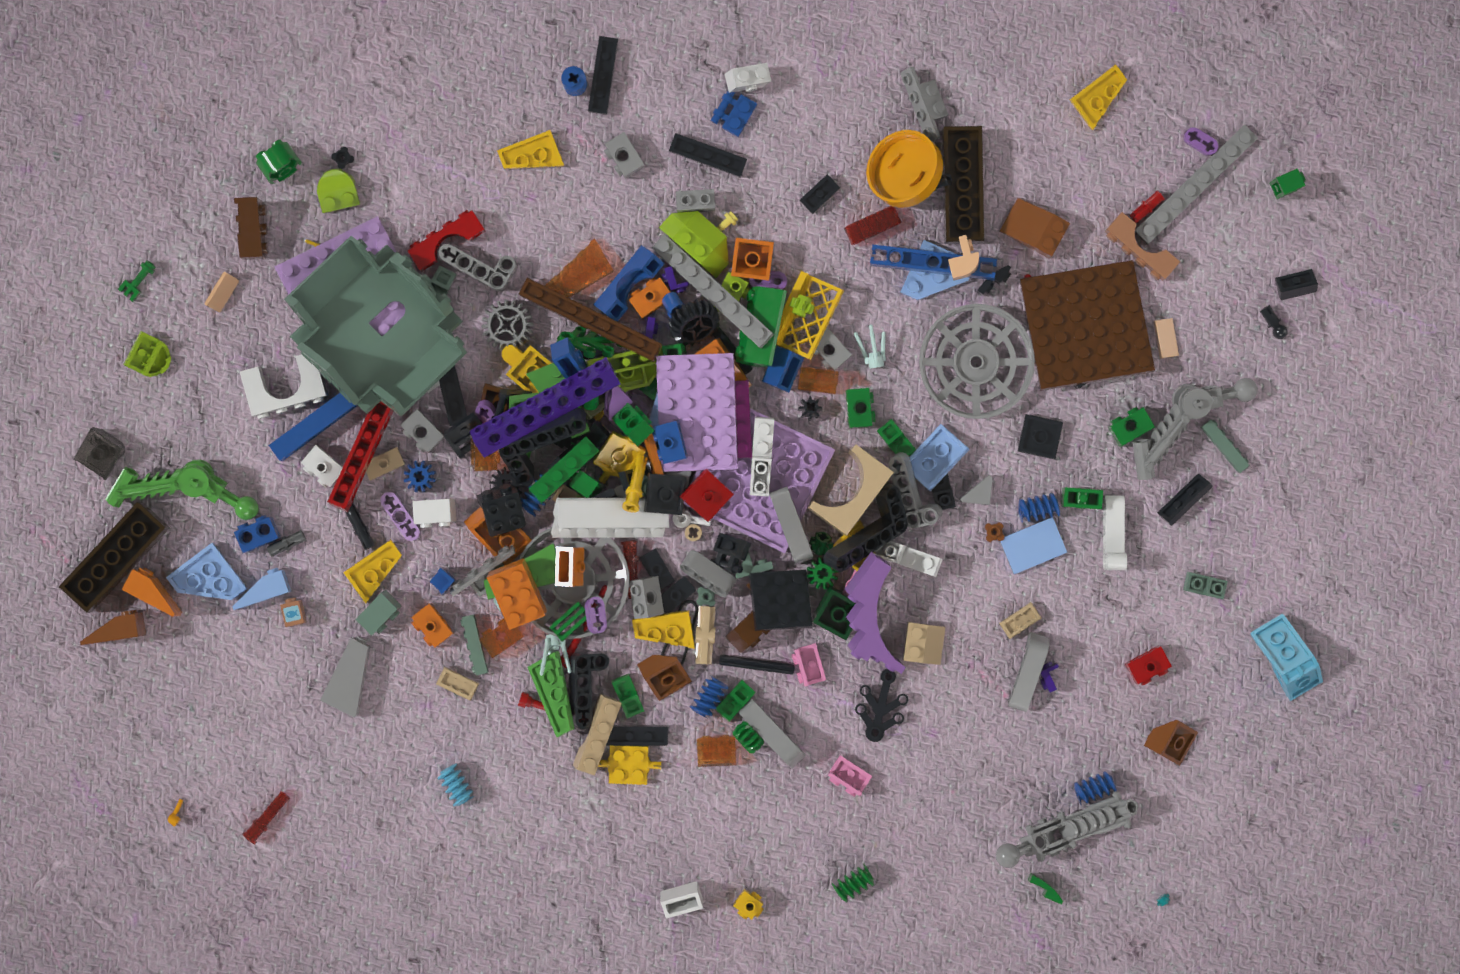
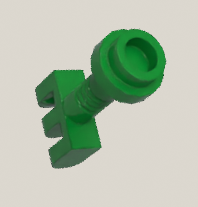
M148 260L141 263L142 270L132 282L124 280L118 288L120 292L126 287L128 288L124 293L126 297L133 292L134 294L129 299L132 302L141 294V291L137 288L148 273L153 274L155 272L156 266Z

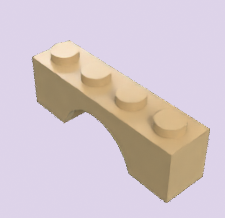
M599 694L593 709L590 731L583 745L579 747L573 763L577 770L595 776L622 704L617 699Z

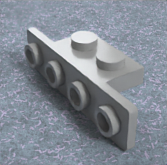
M909 67L901 72L902 82L906 87L909 100L913 105L923 134L934 142L940 138L935 120L948 116L935 80L920 84L914 67Z
M513 545L503 547L497 556L486 559L480 568H474L467 573V577L462 580H456L451 585L450 594L455 596L469 585L479 597L485 594L484 580L487 579L488 573L505 566L502 562L515 554V547Z

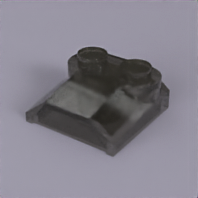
M92 427L73 460L78 461L104 480H107L119 458L124 455L125 446L120 440L105 430Z

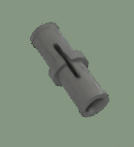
M299 530L290 536L281 537V540L266 547L270 556L273 557L285 550L289 551L292 547L307 540L303 531Z

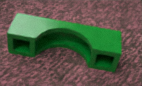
M585 437L529 488L530 493L543 504L571 476L596 456L599 450Z

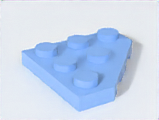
M923 240L919 249L955 254L926 240ZM932 258L928 264L931 267H936L939 264V260ZM909 271L900 293L915 300H920L967 282L969 278L966 277L953 281L951 275Z
M214 543L209 544L166 577L176 592L233 600L248 589Z

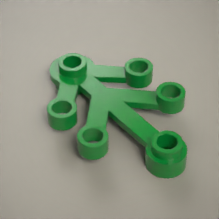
M582 326L575 327V330L572 332H561L557 337V342L568 337L576 349L584 352L583 355L586 358H594L596 349L602 351L604 357L611 358L614 355L613 347L601 344L614 342L592 331L586 334V328Z

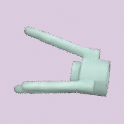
M869 325L873 353H869V357L858 333L854 332L864 357L865 365L869 364V369L884 366V361H886L885 332H882L880 355V351L877 352L873 325Z
M551 634L546 635L540 676L544 674L547 655L559 651V648H562L568 673L572 672L565 646L566 640L562 642L559 637Z

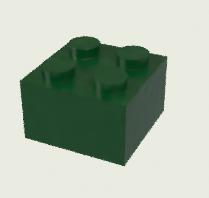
M829 585L812 615V622L847 640L853 629L849 626L850 622L846 616L856 603L851 601L847 594Z

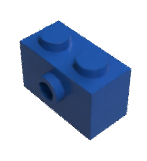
M568 337L550 345L552 361L565 379L586 368L581 351L575 349Z
M777 346L772 366H768L762 382L789 393L804 357Z
M679 420L654 426L655 431L652 434L654 441L659 444L660 449L657 450L659 460H663V464L688 458Z

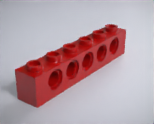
M381 401L366 415L327 501L331 506L348 512L394 412Z

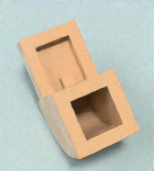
M966 235L959 237L963 256L948 259L953 281L972 275L979 265V252H970L974 248L972 240H967Z

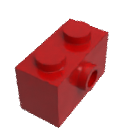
M1159 645L1125 663L1135 684L1141 683L1142 686L1151 682L1153 676L1158 674L1160 677L1168 673V668L1172 667L1164 650Z

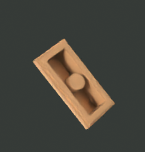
M223 272L205 301V305L217 312H221L239 280Z
M1173 318L1153 321L1159 358L1179 356Z

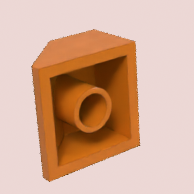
M736 238L731 276L769 281L774 242Z

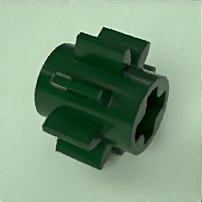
M816 532L815 537L811 536L809 542L811 545L810 549L817 555H825L834 545L832 537L826 532Z

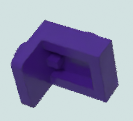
M672 266L664 268L665 273L662 274L665 285L669 284L670 291H675L677 294L685 292L686 288L689 287V283L677 284Z
M648 317L645 336L653 339L654 334L658 333L659 323H656V318Z
M1051 661L1044 664L1040 673L1042 679L1039 682L1043 690L1047 689L1050 693L1057 690L1049 673L1059 667L1057 663L1052 664Z

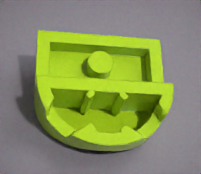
M330 169L323 173L317 186V195L322 213L360 205L355 180L351 174L349 175L342 169Z
M140 331L123 365L144 376L153 377L163 374L168 369L171 356L165 343Z

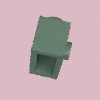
M385 590L355 620L371 636L375 633L380 634L387 627L385 623L389 619L393 621L400 614L398 610L402 605Z

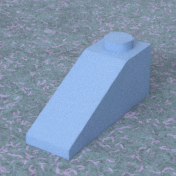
M278 568L268 570V575L263 576L232 606L233 610L291 592L285 570L279 571Z

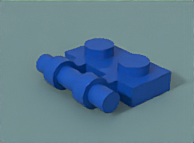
M727 91L726 94H723L719 107L713 111L714 115L710 121L717 125L720 119L724 120L725 123L722 129L739 138L757 103L742 94L738 100L733 99L735 92L729 93ZM728 104L734 106L729 116L724 113Z

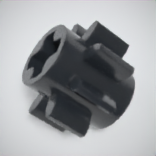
M809 396L807 401L801 400L803 406L798 407V411H802L801 418L807 417L811 421L813 416L815 418L820 416L817 411L822 410V407L818 406L819 399L815 401ZM810 406L813 407V410H810V411H807V410H806L807 407H810Z

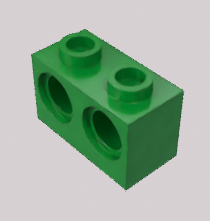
M629 403L611 418L637 446L655 431L650 426L652 421L637 406L633 408Z
M581 470L570 478L571 483L569 486L586 498H592L600 494L604 488L602 484Z

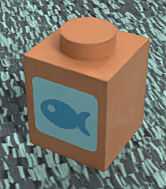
M296 597L285 600V604L280 605L285 627L307 623L302 600L297 601Z

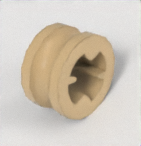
M691 524L686 528L685 536L690 541H697L702 536V530L698 525ZM693 527V529L697 528L699 530L697 538H694V536L692 538L689 537L690 528Z

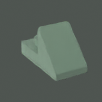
M748 552L746 560L741 564L743 571L740 574L736 573V579L749 576L750 573L774 569L772 561L767 562V558L755 561L756 565L753 566Z

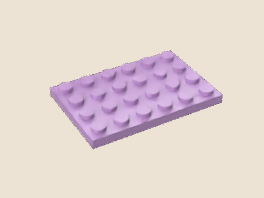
M734 353L656 356L659 425L679 420L688 455L686 459L663 464L662 460L663 472L738 469Z

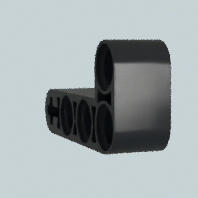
M598 651L576 652L569 658L572 670L569 673L570 707L574 726L580 729H587L592 724L591 671L605 670L610 662L607 655ZM600 656L601 663L596 665L595 660ZM582 657L583 663L578 667L577 660ZM583 677V683L578 686L577 680ZM583 696V703L578 705V698ZM582 716L585 717V720L579 722V719H582Z

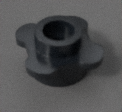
M344 146L331 155L332 160L336 161L339 169H345L347 164L354 162V157L349 154L348 148Z

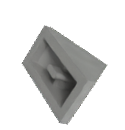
M991 475L985 477L959 499L960 502L990 505Z

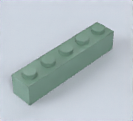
M1208 420L1200 428L1234 469L1241 473L1250 466L1248 459L1242 457L1241 451L1233 446L1234 443L1230 438L1227 439L1226 433L1217 427L1218 424L1215 420Z
M475 614L462 617L460 621L461 626L465 629L463 632L464 638H467L468 641L466 643L467 650H470L471 653L469 658L470 662H473V674L475 673L477 676L488 673Z

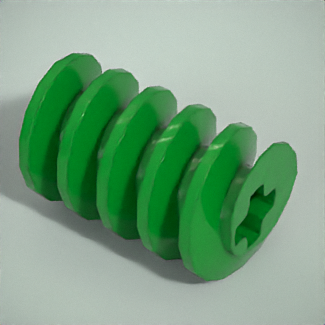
M864 863V870L857 867L858 874L850 871L851 878L844 875L845 882L838 879V886L831 883L840 899L846 903L848 902V895L854 899V892H857L859 895L861 894V887L867 891V883L871 886L875 885L874 878Z

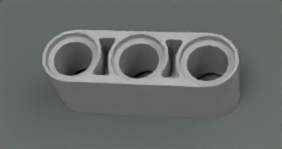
M694 550L688 553L680 565V569L685 574L721 597H727L736 583L733 575Z

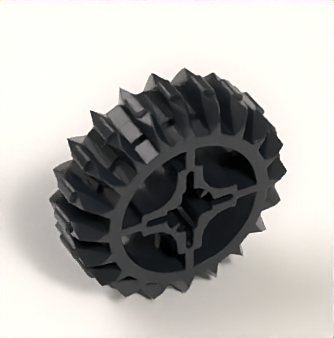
M696 299L694 302L689 301L686 305L682 304L681 308H676V313L671 314L672 318L669 319L668 325L675 341L679 344L684 343L685 346L688 344L693 346L695 343L700 344L701 341H706L708 337H713L712 333L717 332V327L720 326V316L716 307L710 301L706 302L704 299L698 301Z

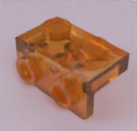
M801 367L798 390L836 394L839 371Z
M723 735L718 738H712L711 736L697 738L698 767L736 766L735 737Z

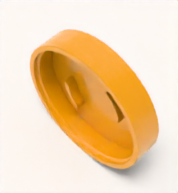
M915 130L897 131L882 139L873 149L867 163V181L873 193L886 204L898 208L911 207L924 201L936 189L943 172V159L936 144L923 133Z

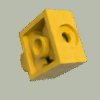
M514 345L504 347L502 358L512 367L506 375L523 390L539 393L526 374L552 363L531 345L524 353Z

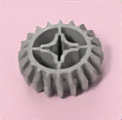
M507 299L504 301V306H502L500 301H497L498 308L491 305L490 307L494 311L492 313L488 310L485 311L489 318L483 317L482 320L487 322V324L481 325L483 329H488V331L483 332V335H490L486 341L489 343L494 340L492 344L494 348L499 343L500 351L504 349V345L507 347L508 345H514L518 348L517 343H520L521 346H524L525 344L521 340L523 338L527 341L530 340L526 333L532 334L533 331L528 329V327L534 326L532 322H527V320L532 319V316H525L529 310L526 308L521 311L523 307L521 303L515 307V300H512L511 306ZM512 310L518 314L511 318H506L501 312ZM495 316H497L500 326L493 333L492 322ZM501 318L508 323L509 321L512 322L510 326L514 333L507 328L506 330L503 329L505 325ZM522 318L523 329L520 335H518L515 325ZM504 333H510L514 340L503 341L497 337Z

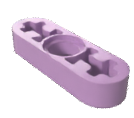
M393 492L384 493L381 497V505L403 537L409 541L417 540L421 534L420 528L417 524H414V519L399 497ZM386 497H394L393 504L395 506L399 504L401 507L391 513L390 510L393 507L390 504H385L387 501ZM398 511H403L406 514V519L403 522H398L395 518ZM410 520L412 523L408 525L411 529H416L414 532L416 536H407L408 529L406 527L402 529L401 525L406 524Z

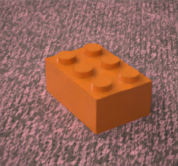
M525 558L488 573L487 580L509 630L546 615V606Z

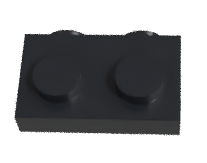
M504 484L498 489L485 490L481 494L476 495L477 501L483 509L488 533L491 537L525 527L526 521L519 493L513 484Z

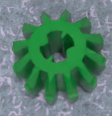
M818 557V565L814 560L811 561V564L815 566L814 569L807 567V570L813 571V574H807V578L814 577L809 582L810 585L817 581L816 589H819L820 584L823 583V589L825 590L827 589L826 582L830 586L834 585L830 580L831 578L838 580L837 576L832 575V573H837L838 571L831 570V567L825 565V563L822 564L821 557ZM825 568V572H828V575L820 579L817 571Z
M743 721L735 727L733 736L749 753H755L764 744V739L748 722Z

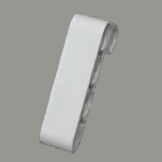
M1104 495V570L1127 569L1124 495Z

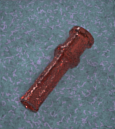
M637 540L621 541L623 554L629 569L630 581L638 579L637 562L639 556H637L636 551ZM629 586L628 599H631L630 586Z
M280 791L262 815L252 821L253 824L242 835L255 845L257 843L256 840L263 832L268 830L267 825L290 797L283 791Z

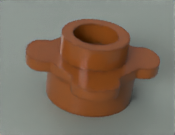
M1001 522L992 525L987 523L985 525V530L987 531L986 540L988 542L1004 540L1005 536L1002 532L1004 526Z

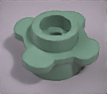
M699 587L697 590L699 594L696 601L699 606L703 604L710 607L714 606L715 593L709 589Z

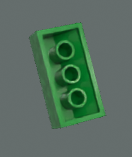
M760 286L750 288L747 293L748 303L746 309L774 335L762 348H759L740 330V342L735 351V362L753 367L772 366L787 294L786 290Z

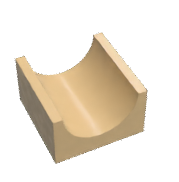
M854 445L848 452L857 463L860 472L859 487L853 498L839 507H826L815 501H812L807 507L808 510L844 536L848 535L894 473L858 445Z

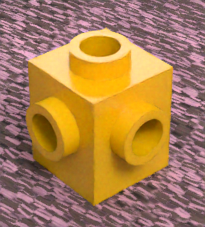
M745 888L733 903V907L739 910L737 913L744 919L750 918L752 920L754 916L758 918L764 910L762 907L763 902L761 901L762 897L755 891L750 893ZM748 903L753 904L752 907H747L746 905Z

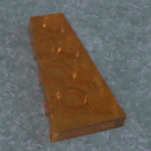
M594 238L584 250L582 249L545 286L570 298L613 273L614 270Z

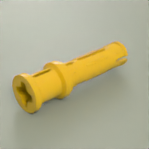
M642 455L636 456L631 483L625 491L627 496L622 504V508L631 513L639 511V499L643 495L641 487L648 458Z

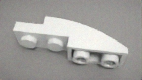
M755 417L750 495L769 496L774 418Z
M892 541L875 551L876 555L882 559L934 577L937 576L942 562L941 558Z

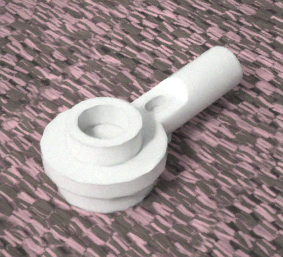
M683 509L682 515H673L672 517L674 524L680 528H685L690 523L710 526L711 520L707 522L702 517L691 516L690 512Z

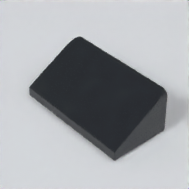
M1312 269L1275 278L1280 300L1314 293L1318 289V282Z

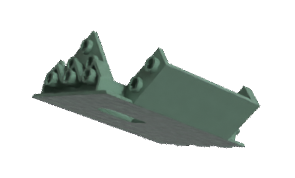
M350 236L284 299L303 322L289 337L298 345L297 349L301 351V354L353 405L357 404L368 414L381 401L399 416H402L467 353L463 347L464 342L458 336L454 338L452 334L463 321L455 314L453 307L450 305L451 300L444 293L441 295L431 286V279L425 274L421 275L416 272L411 265L413 263L407 255L402 256L398 252H394L388 245H385L374 255L366 250L368 246L360 238L357 240ZM394 301L402 303L405 307L404 316L385 335L381 336L369 322L389 303Z

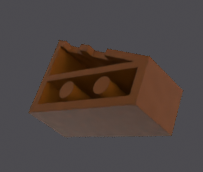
M258 197L234 198V204H238L236 222H238L239 233H237L239 258L242 260L266 259V254L269 252L268 243L265 242V235L268 234L267 223H264V216H267L266 204Z
M752 610L725 637L742 653L750 646L754 648L761 641L759 637L763 633L767 635L771 630L755 631Z

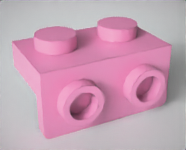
M816 643L793 649L794 654H791L794 665H798L799 672L796 673L799 684L803 683V686L806 687L826 680Z
M839 755L828 772L829 781L837 786L842 784L846 787L845 791L854 797L856 794L862 795V791L872 778V775Z

